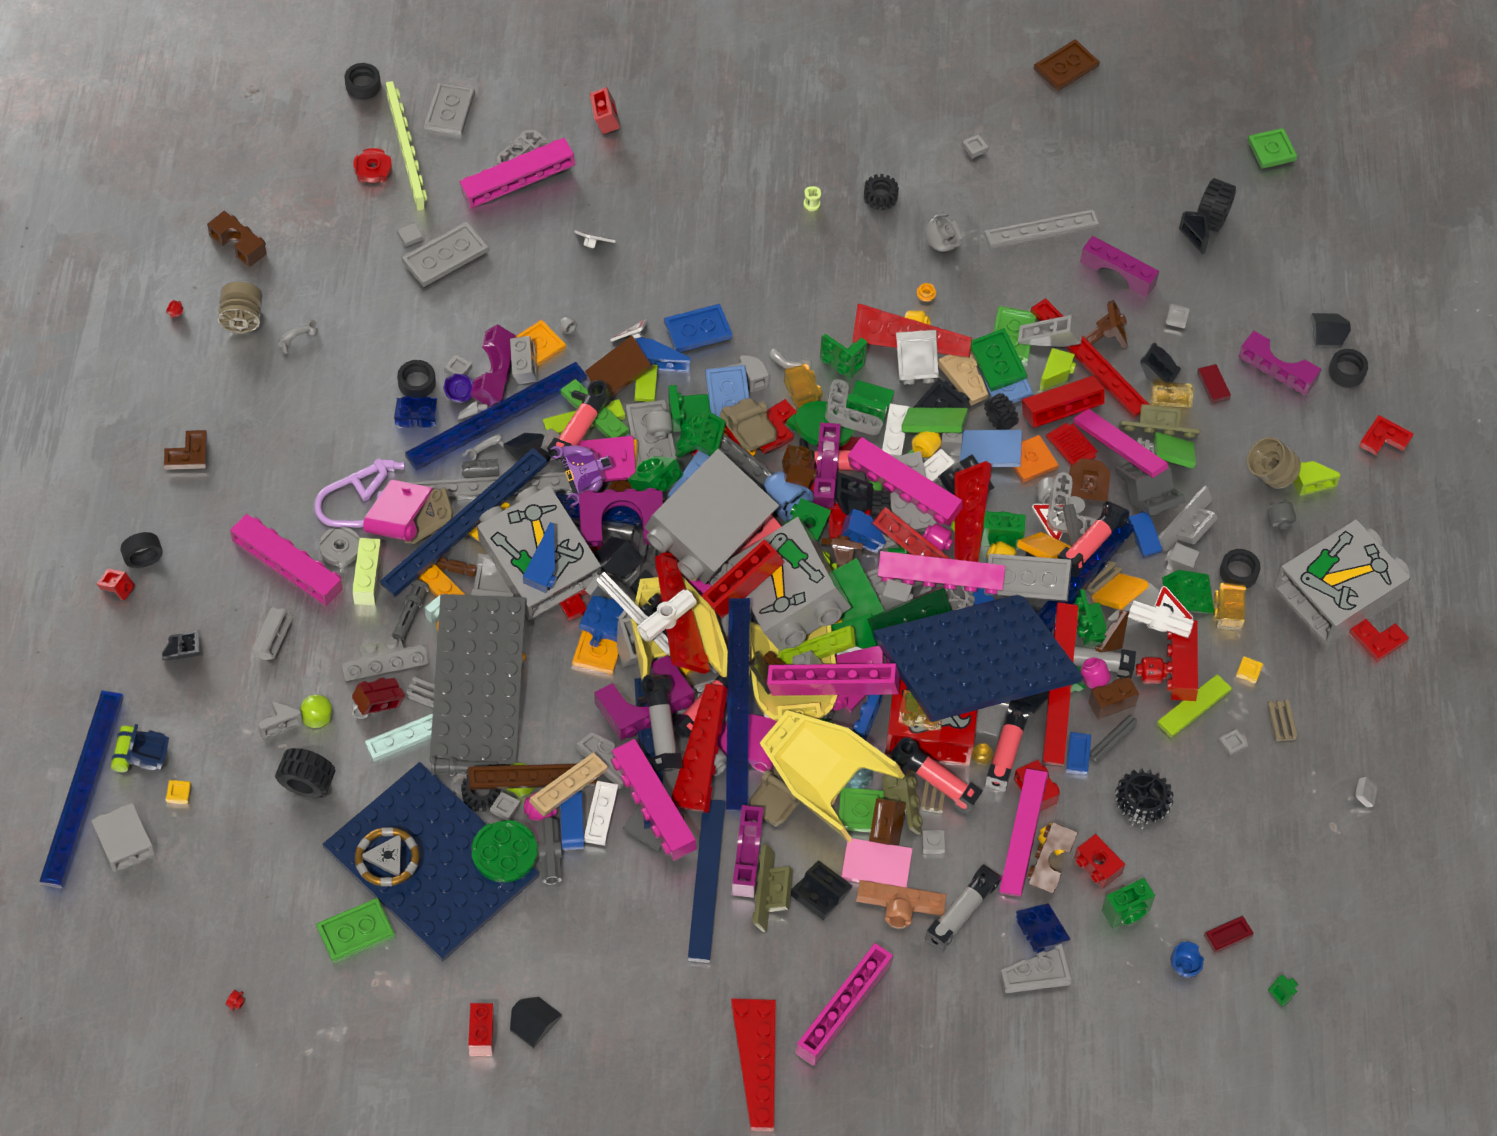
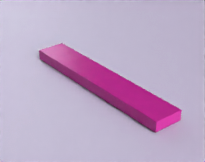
M1090 409L1073 418L1074 424L1150 477L1154 478L1168 469L1166 461Z
M1026 769L999 890L1000 894L1022 897L1048 772Z

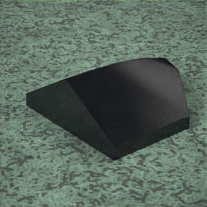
M1183 212L1179 230L1201 254H1204L1209 241L1207 218L1201 212Z
M1335 313L1311 314L1315 347L1341 348L1351 332L1350 321Z
M1156 343L1151 344L1140 360L1146 378L1165 388L1170 387L1181 370L1172 357L1163 348L1157 346Z
M523 433L503 445L517 461L533 448L547 462L550 461V453L541 448L545 436L543 434Z
M840 472L836 473L835 499L842 512L848 515L853 509L862 512L870 510L872 508L873 484Z
M611 536L594 553V556L601 565V569L607 573L620 576L622 579H626L643 562L641 555L627 540Z
M199 630L170 635L168 643L162 652V660H177L202 655Z
M540 997L520 999L511 1010L510 1032L534 1049L559 1021L562 1014Z

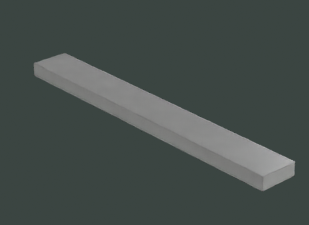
M565 472L536 474L512 496H517L520 492L531 486H536L540 491L550 485L554 493H571L572 490ZM500 476L414 481L412 484L432 487L433 490L445 487L449 493V500L475 499L484 491L485 487H489Z

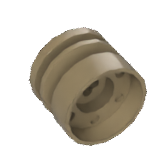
M231 282L223 286L220 292V307L218 310L219 324L224 329L235 333H248L257 329L260 324L261 290L247 282Z
M1273 437L1257 441L1251 447L1247 456L1248 469L1252 474L1274 489H1283L1291 485L1300 473V458L1279 439Z

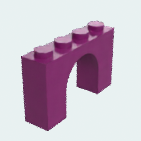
M649 488L645 491L626 489L624 492L605 490L603 493H595L593 490H587L579 493L580 534L589 547L602 546L601 520L603 515L613 507L626 506L633 509L641 519L643 545H651L647 539L649 532L644 527L651 516L663 505L662 491Z
M666 655L652 662L650 675H667L671 679L672 688L669 693L671 716L681 709L689 708L694 702V691L677 667L672 665L669 656ZM613 683L594 692L595 705L621 741L635 736L637 732L645 728H651L649 706L637 707L629 704Z

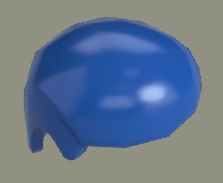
M1185 941L1180 942L1174 948L1170 957V963L1178 975L1185 978L1196 977L1203 969L1204 957L1200 955L1198 945Z

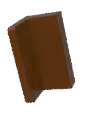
M876 798L869 838L870 842L899 845L906 808L905 802Z

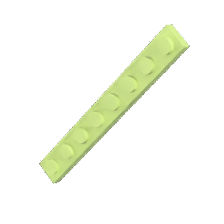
M393 81L386 82L387 97L417 210L425 209L424 201H427L425 189H421V186H423L422 176L417 174L419 171L418 161L413 159V157H416L414 146L409 144L412 142L410 131L405 129L408 128L406 117H402V114H404L403 104L398 102L400 99L399 89L394 87Z

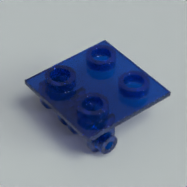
M407 396L397 398L394 414L395 426L409 428V420H411V428L414 427V420H417V428L420 427V420L421 428L436 426L437 398H411Z
M1049 903L1016 911V923L1023 931V935H1028L1026 940L1030 941L1029 943L1034 952L1040 953L1045 951L1044 947L1071 940Z

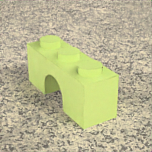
M359 539L352 591L354 604L375 605L377 570H380L382 557L380 539Z

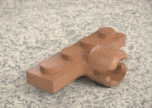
M860 880L856 902L886 907L885 920L892 928L903 929L911 924L913 912L942 916L945 910L947 894Z

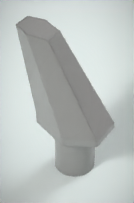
M477 401L473 402L459 412L458 421L478 415V412H488L487 404H477Z

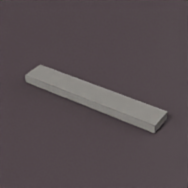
M1094 209L989 229L984 231V236L989 249L1096 229L1099 228V221Z

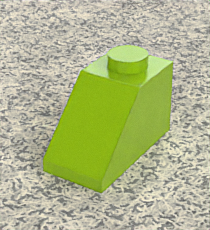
M1052 348L1041 378L1039 390L1044 391L1066 382L1069 374H1074L1076 363L1073 362L1075 354Z
M1315 461L1301 462L1300 473L1293 483L1299 496L1337 487L1341 475L1339 472Z

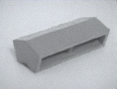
M270 608L252 647L253 657L263 660L275 658L294 616L286 608Z

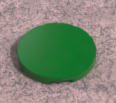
M826 401L805 403L797 410L795 416L796 431L804 440L815 446L819 442L820 422L830 423L825 418ZM840 426L839 447L846 445L851 440L854 430Z
M513 820L485 825L476 834L472 843V860L476 869L484 877L496 882L504 883L521 879L532 870L538 856V847L534 834L525 825Z

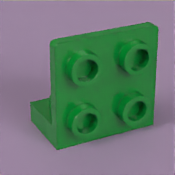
M824 333L821 336L820 359L826 365L836 369L839 374L851 379L865 365L867 341L863 338H860L856 343L853 342L847 349Z
M857 380L852 394L848 395L846 408L876 416L884 424L894 396V390Z
M677 385L668 386L669 410L673 425L672 432H681L680 428L685 420L706 410L710 412L708 394L681 396V393H677Z
M707 410L685 420L680 428L681 435L676 443L677 450L675 456L681 457L695 449L711 456L719 449L726 421Z
M1177 570L1162 577L1163 586L1170 590L1187 611L1203 614L1214 613L1208 574Z
M1080 589L1078 597L1075 598V604L1079 605L1077 618L1079 625L1077 626L1078 637L1082 638L1083 645L1103 643L1106 638L1104 634L1107 628L1100 603L1088 604L1085 590Z

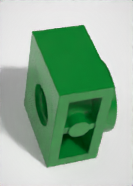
M653 456L638 464L636 472L628 478L632 489L637 491L655 488L657 491H662L663 494L683 476V473L676 458Z
M800 498L799 503H794L790 515H792L790 521L799 517L804 525L811 524L813 528L807 529L818 543L828 522L831 510Z
M985 511L980 546H991L992 543L996 544L998 541H1002L1015 549H1020L1017 547L1019 539L1024 538L1026 515L1004 511Z
M1142 878L1106 895L1102 912L1112 928L1121 924L1124 926L1133 924L1151 910L1155 894L1145 878Z

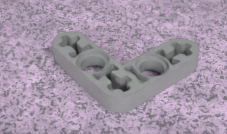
M526 130L497 155V165L502 161L505 162L516 158L518 155L533 151L537 147L545 146L551 143V141L535 130ZM521 148L523 151L515 153L513 149Z
M840 379L833 380L828 393L825 411L826 420L862 433L878 435L883 426L882 420L876 416L846 408L849 385ZM850 418H854L858 422L852 421Z
M1066 472L1058 473L1052 480L1047 525L1053 531L1068 534L1064 512H1061L1063 507H1059L1055 503V498L1060 496L1064 499V506L1070 504L1073 481L1072 477ZM1063 478V481L1067 484L1062 487V492H1056L1061 489V483L1058 480ZM1058 512H1061L1058 515V520L1061 521V523L1059 525H1056V522L1053 521V519L1057 517ZM1077 515V520L1081 523V536L1085 533L1086 527H1090L1097 519Z

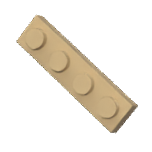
M593 752L533 795L529 802L545 817L604 774L608 766Z

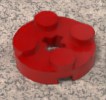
M378 148L365 149L359 156L357 154L354 158V172L357 175V179L361 182H385L392 171L391 157L386 155L385 151ZM371 163H375L376 167L369 166H371Z

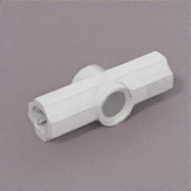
M683 589L670 601L660 603L657 611L637 626V631L645 641H651L665 629L673 628L676 625V620L696 605V599L691 592Z
M1133 601L1128 618L1147 624L1150 628L1161 632L1168 631L1185 638L1189 637L1194 623L1193 620L1175 615L1168 609L1158 606L1152 607L1137 601Z

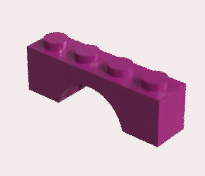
M1093 235L1082 249L1080 263L1095 271L1100 268H1110L1117 271L1126 279L1129 288L1147 298L1156 286L1159 270Z
M498 324L485 331L482 348L490 359V373L486 372L474 379L470 395L483 404H487L488 407L500 402L504 396L503 390L508 379L507 372L511 365L510 339L516 338V335Z
M1254 330L1241 346L1238 356L1244 362L1250 363L1260 369V371L1271 375L1279 382L1285 383L1304 395H1307L1318 381L1321 368L1305 359L1297 363H1287L1279 360L1271 352L1270 339Z
M820 422L813 503L826 508H834L841 424Z
M742 805L732 895L754 898L764 807Z

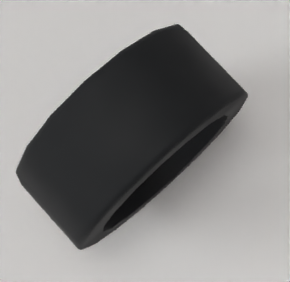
M356 63L346 70L344 75L345 86L351 96L367 99L379 92L381 87L380 74L375 66L368 63ZM359 76H369L374 79L372 83L366 86H358L352 83V80Z
M1346 348L1339 350L1334 354L1329 365L1331 379L1343 387L1358 386L1363 382L1368 371L1366 357L1354 349ZM1343 361L1354 363L1360 372L1353 375L1346 374L1338 368L1337 364Z
M411 360L404 363L398 370V387L406 397L421 399L433 392L436 385L435 371L428 362ZM412 373H423L428 376V381L420 386H411L405 382V378Z
M151 532L134 534L125 539L120 547L125 564L131 568L150 566L157 562L163 554L159 538ZM147 548L146 550H143L141 552H136L138 550Z
M1245 549L1231 550L1224 555L1220 566V576L1229 587L1235 589L1249 588L1257 581L1261 570L1260 561L1251 551ZM1234 561H1241L1250 566L1252 573L1247 577H1239L1229 570L1228 565Z

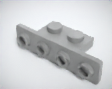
M1203 486L1166 529L1161 532L1158 539L1162 551L1167 552L1177 540L1194 545L1217 520L1215 512L1205 510L1212 502L1208 486Z
M400 638L388 639L385 642L376 644L368 643L365 646L359 647L361 657L341 662L345 681L426 665L428 664L424 644L403 648Z

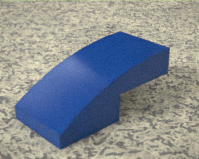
M1145 512L1129 516L1128 523L1136 536L1135 543L1142 556L1147 557L1161 553L1162 547L1150 516Z

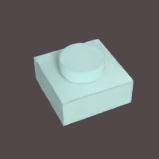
M440 595L425 607L426 618L431 623L439 619Z

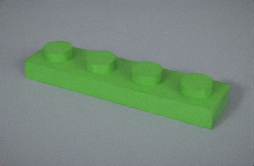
M575 379L561 389V395L578 409L582 401L572 398V391L576 390L584 394H588V391ZM606 407L601 409L592 423L607 438L624 437L629 433V428Z

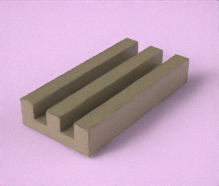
M1108 556L1079 581V584L1091 595H1094L1115 576L1122 573L1123 569L1116 567L1117 564L1115 562L1112 563ZM1108 566V567L1105 568L1101 573H1099L1094 579H1092L1088 584H1086L1091 578H1093V577H1094L1098 572H1100L1104 567ZM1111 570L1114 571L1111 575H1109L1105 580H1103V581H1102L1098 586H1096L1094 589L1091 588V587H1092L1093 585H1095L1098 581H1100L1106 574H1108Z
M1277 700L1276 703L1268 701L1267 707L1275 742L1296 740L1297 733L1289 700L1284 702ZM1274 708L1278 710L1283 736H1280ZM1283 708L1285 709V714H1286V718H1287V723H1288L1290 735H1288V730H1287V726H1286V721H1285V717H1284Z
M925 780L921 810L942 814L945 794L941 792L939 807H934L937 788L933 786L930 806H926L929 782Z

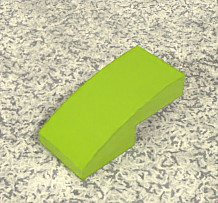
M653 365L651 369L636 379L635 401H655L658 365Z

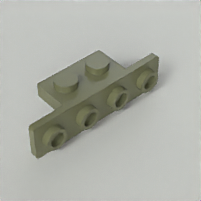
M1142 404L1139 422L1122 420L1119 422V427H1123L1124 431H1135L1136 428L1143 429V433L1155 434V431H1162L1163 434L1175 436V433L1183 434L1185 438H1195V435H1199L1201 432L1200 429L1180 427L1182 409Z
M910 769L903 780L889 775L882 776L884 799L905 802V813H907L909 829L917 835L922 834L921 826L923 821L919 814L918 807L920 806V801L916 795L917 780L913 771Z
M762 844V851L759 854L760 869L757 873L758 888L755 893L756 906L753 913V922L762 932H767L769 912L789 910L793 870L790 866L774 868L775 852L767 844Z

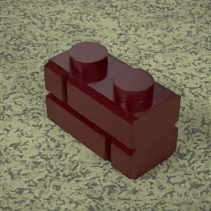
M384 677L374 682H360L352 694V699L358 705L362 715L399 708L405 698V694L401 687L399 688L396 679H385Z

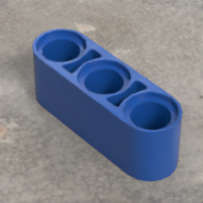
M579 791L561 804L562 850L584 849L582 791Z

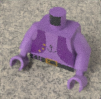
M571 445L562 448L559 446L550 448V450L555 449L558 452L557 456L551 457L552 459L563 456L560 459L573 492L568 495L566 500L569 498L575 500V503L570 505L571 508H574L579 503V493L587 490H593L597 493L602 487V481L606 479L604 470L613 467L609 455L599 459L597 452L591 451L588 447Z

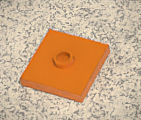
M1040 435L1022 441L1021 467L1013 468L1022 483L1057 470L1059 465Z

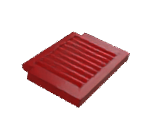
M1065 423L1046 434V438L1071 466L1081 458L1091 460L1096 458L1095 454L1098 451L1073 423L1070 425Z

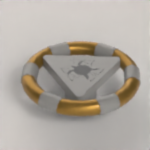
M393 827L379 828L368 833L358 844L355 852V865L360 875L374 885H398L410 878L418 867L419 848L413 837L405 831ZM381 836H396L364 853L370 842ZM402 839L411 851V862L405 871L400 874ZM363 859L396 877L379 878L372 875L363 863Z

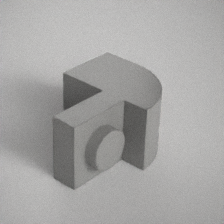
M739 356L738 364L727 366L745 365L750 392L768 387L769 374L765 365L754 356Z

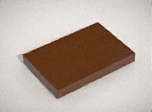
M1075 39L1034 64V70L1057 91H1060L1097 68L1100 61Z
M631 335L585 370L591 382L596 380L604 381L611 396L614 397L651 369L653 365L636 339Z

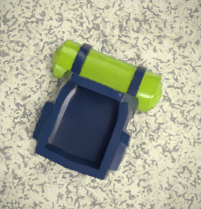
M135 724L134 727L121 726L117 734L114 755L111 758V769L117 772H126L130 765H138L143 769L160 770L166 756L169 737L152 730L148 732L137 731L138 724Z

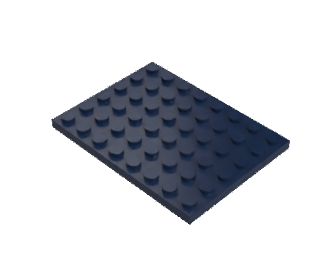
M1013 595L874 630L873 638L890 663H896L901 679L930 722L1080 683L1083 678L1082 674L1026 598L1020 595Z
M418 762L322 844L323 848L375 898H378L379 902L442 962L539 877V872L534 867L527 875L512 882H496L484 877L473 863L472 843L479 830L487 824L435 775H431V772L421 762ZM393 827L403 830L413 837L419 848V863L412 876L394 886H377L366 881L360 875L355 865V852L362 838L379 828ZM381 836L370 842L364 853L396 836ZM402 839L400 874L405 871L411 862V851ZM363 859V863L372 875L379 878L396 877Z

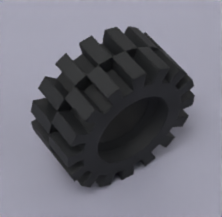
M875 174L874 179L869 177V180L865 182V203H870L871 208L876 206L875 210H879V207L885 210L886 206L890 209L897 202L898 183L895 182L894 178L890 179L889 175L883 177L884 174H880V177ZM882 189L887 191L888 193L885 195H880L875 193L874 191Z
M998 393L984 403V410L987 411L986 416H989L990 419L988 420L992 421V426L996 427V430H1008L1018 424L1019 421L1017 417L1018 412L1015 411L1016 407L1012 406L1013 402L1009 401V398L1003 393Z
M873 490L871 508L873 520L884 507L889 509V491Z
M468 774L467 779L464 778L463 784H461L464 803L468 804L470 809L474 807V810L477 812L479 808H482V812H486V807L490 810L501 793V789H490L487 795L476 796L473 790H469Z

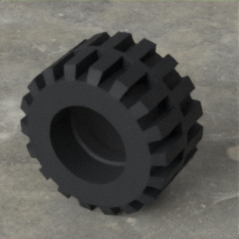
M1216 178L1209 182L1197 212H1201L1206 216L1208 228L1219 231L1224 225L1233 204L1236 186Z
M290 748L283 754L275 774V779L285 789L294 794L307 798H323L328 792L336 770L329 760L313 751Z

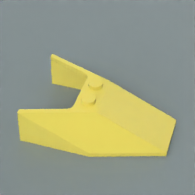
M682 576L686 590L691 592L696 599V605L692 607V611L705 654L708 656V662L722 677H727L728 650L715 611ZM658 577L640 579L635 600L639 608L648 602L655 593L661 595ZM631 619L641 679H643L644 676L650 675L653 659L664 657L667 654L653 640L645 641L637 631V626L639 625Z
M788 710L760 742L793 796L849 843L852 841V838L831 804L859 769L865 768L899 779H903L905 776L896 762L849 728Z

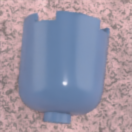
M783 471L776 472L765 480L764 486L768 495L779 505L775 513L784 522L789 519L791 520V509L794 503H799L800 498L813 501L812 491L808 487L785 482Z

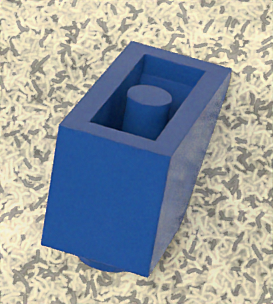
M853 509L845 517L841 536L850 537L849 540L853 542L863 543V548L876 554L886 543L881 532L871 525L873 521L871 516L860 510Z

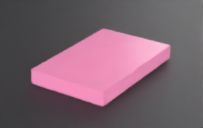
M852 838L850 843L847 841L842 878L846 881L858 883L860 880L907 888L913 848L885 845Z

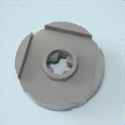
M341 527V529L336 530L334 528L329 529L320 539V554L327 563L339 568H345L357 559L360 538L354 530L348 527ZM344 544V548L337 549L336 545Z

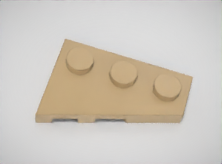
M971 351L970 358L947 355L938 359L940 369L959 392L965 393L970 398L969 403L971 406L987 399L988 392L982 376L978 373L977 363L973 359Z

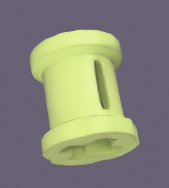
M809 186L804 191L805 200L803 206L808 211H816L820 208L821 190L816 186Z

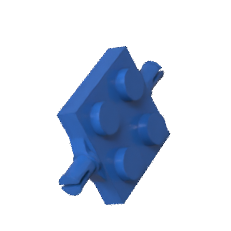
M592 596L579 625V629L593 635L590 641L592 647L593 645L598 647L601 638L617 642L618 618L624 609L612 597L606 599L601 596Z

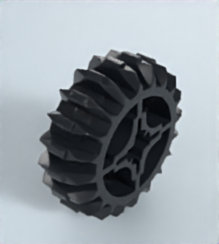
M1140 769L1139 773L1133 770L1130 775L1126 773L1124 778L1119 781L1118 787L1115 790L1117 794L1115 802H1118V809H1123L1122 816L1129 815V821L1134 818L1137 819V825L1144 821L1147 826L1150 820L1155 824L1158 819L1163 820L1165 814H1169L1170 807L1173 805L1172 798L1174 794L1170 791L1171 784H1166V778L1160 779L1159 772L1153 775L1151 769L1148 770V773H1145L1143 769Z

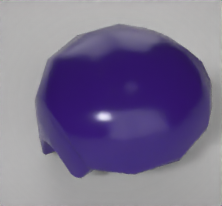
M457 373L446 378L443 387L446 397L456 404L466 403L472 398L470 395L473 381L467 375Z

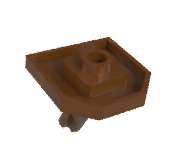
M1114 300L1108 301V314L1096 322L1098 327L1084 338L1093 345L1103 336L1107 339L1116 336L1121 347L1126 348L1128 347L1124 325H1127L1124 313L1121 314Z
M1081 458L1070 467L1069 475L1073 481L1071 497L1077 496L1083 500L1098 502L1108 501L1111 472L1102 461Z
M838 535L837 538H822L821 547L832 549L837 566L841 567L853 560L854 553L862 554L863 543L853 542L849 540L850 537Z

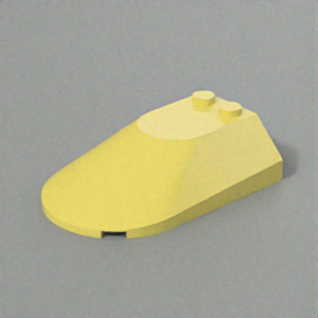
M750 621L753 664L750 670L754 698L761 711L775 721H778L787 710L816 719H821L827 715L834 707L838 695H771L767 685L769 665L763 661V657L768 651H772L776 658H779V650L763 633L760 625ZM831 625L819 627L808 634L804 641L832 632ZM835 654L820 659L824 664H836Z

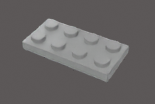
M465 222L404 255L402 262L419 283L425 287L489 252L485 242Z
M665 400L625 405L630 436H633V439H637L639 442L637 466L642 461L653 456L676 458L672 432L667 434V437L664 439H655V436L649 435L646 429L645 417L650 413V410L664 408L667 411Z
M921 451L894 456V458L926 477ZM890 493L889 499L892 512L916 532L925 531L929 525L936 524L933 516L928 513H921L911 502L906 503L901 500L897 493Z
M989 553L988 563L1005 565L1003 590L998 591L997 595L984 592L986 596L1009 597L1020 595L1026 599L1068 602L1072 560Z

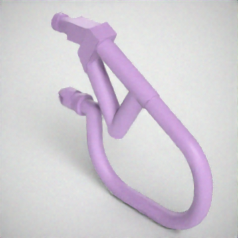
M379 458L373 461V465L326 486L316 497V516L322 523L331 527H363L364 520H332L326 517L322 512L324 497L334 490L353 483L364 502L368 501L388 476L387 471H394L395 469L404 470L405 462L380 460ZM378 472L376 478L365 489L360 479ZM379 491L377 493V499L383 491Z

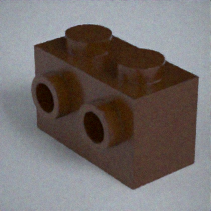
M788 444L782 459L785 482L809 487L811 480L815 479L817 472L814 468L815 459L812 457L811 450L804 446L797 447Z
M1130 677L1118 678L1111 684L1095 687L1091 691L1088 703L1097 719H1101L1136 706L1139 693Z

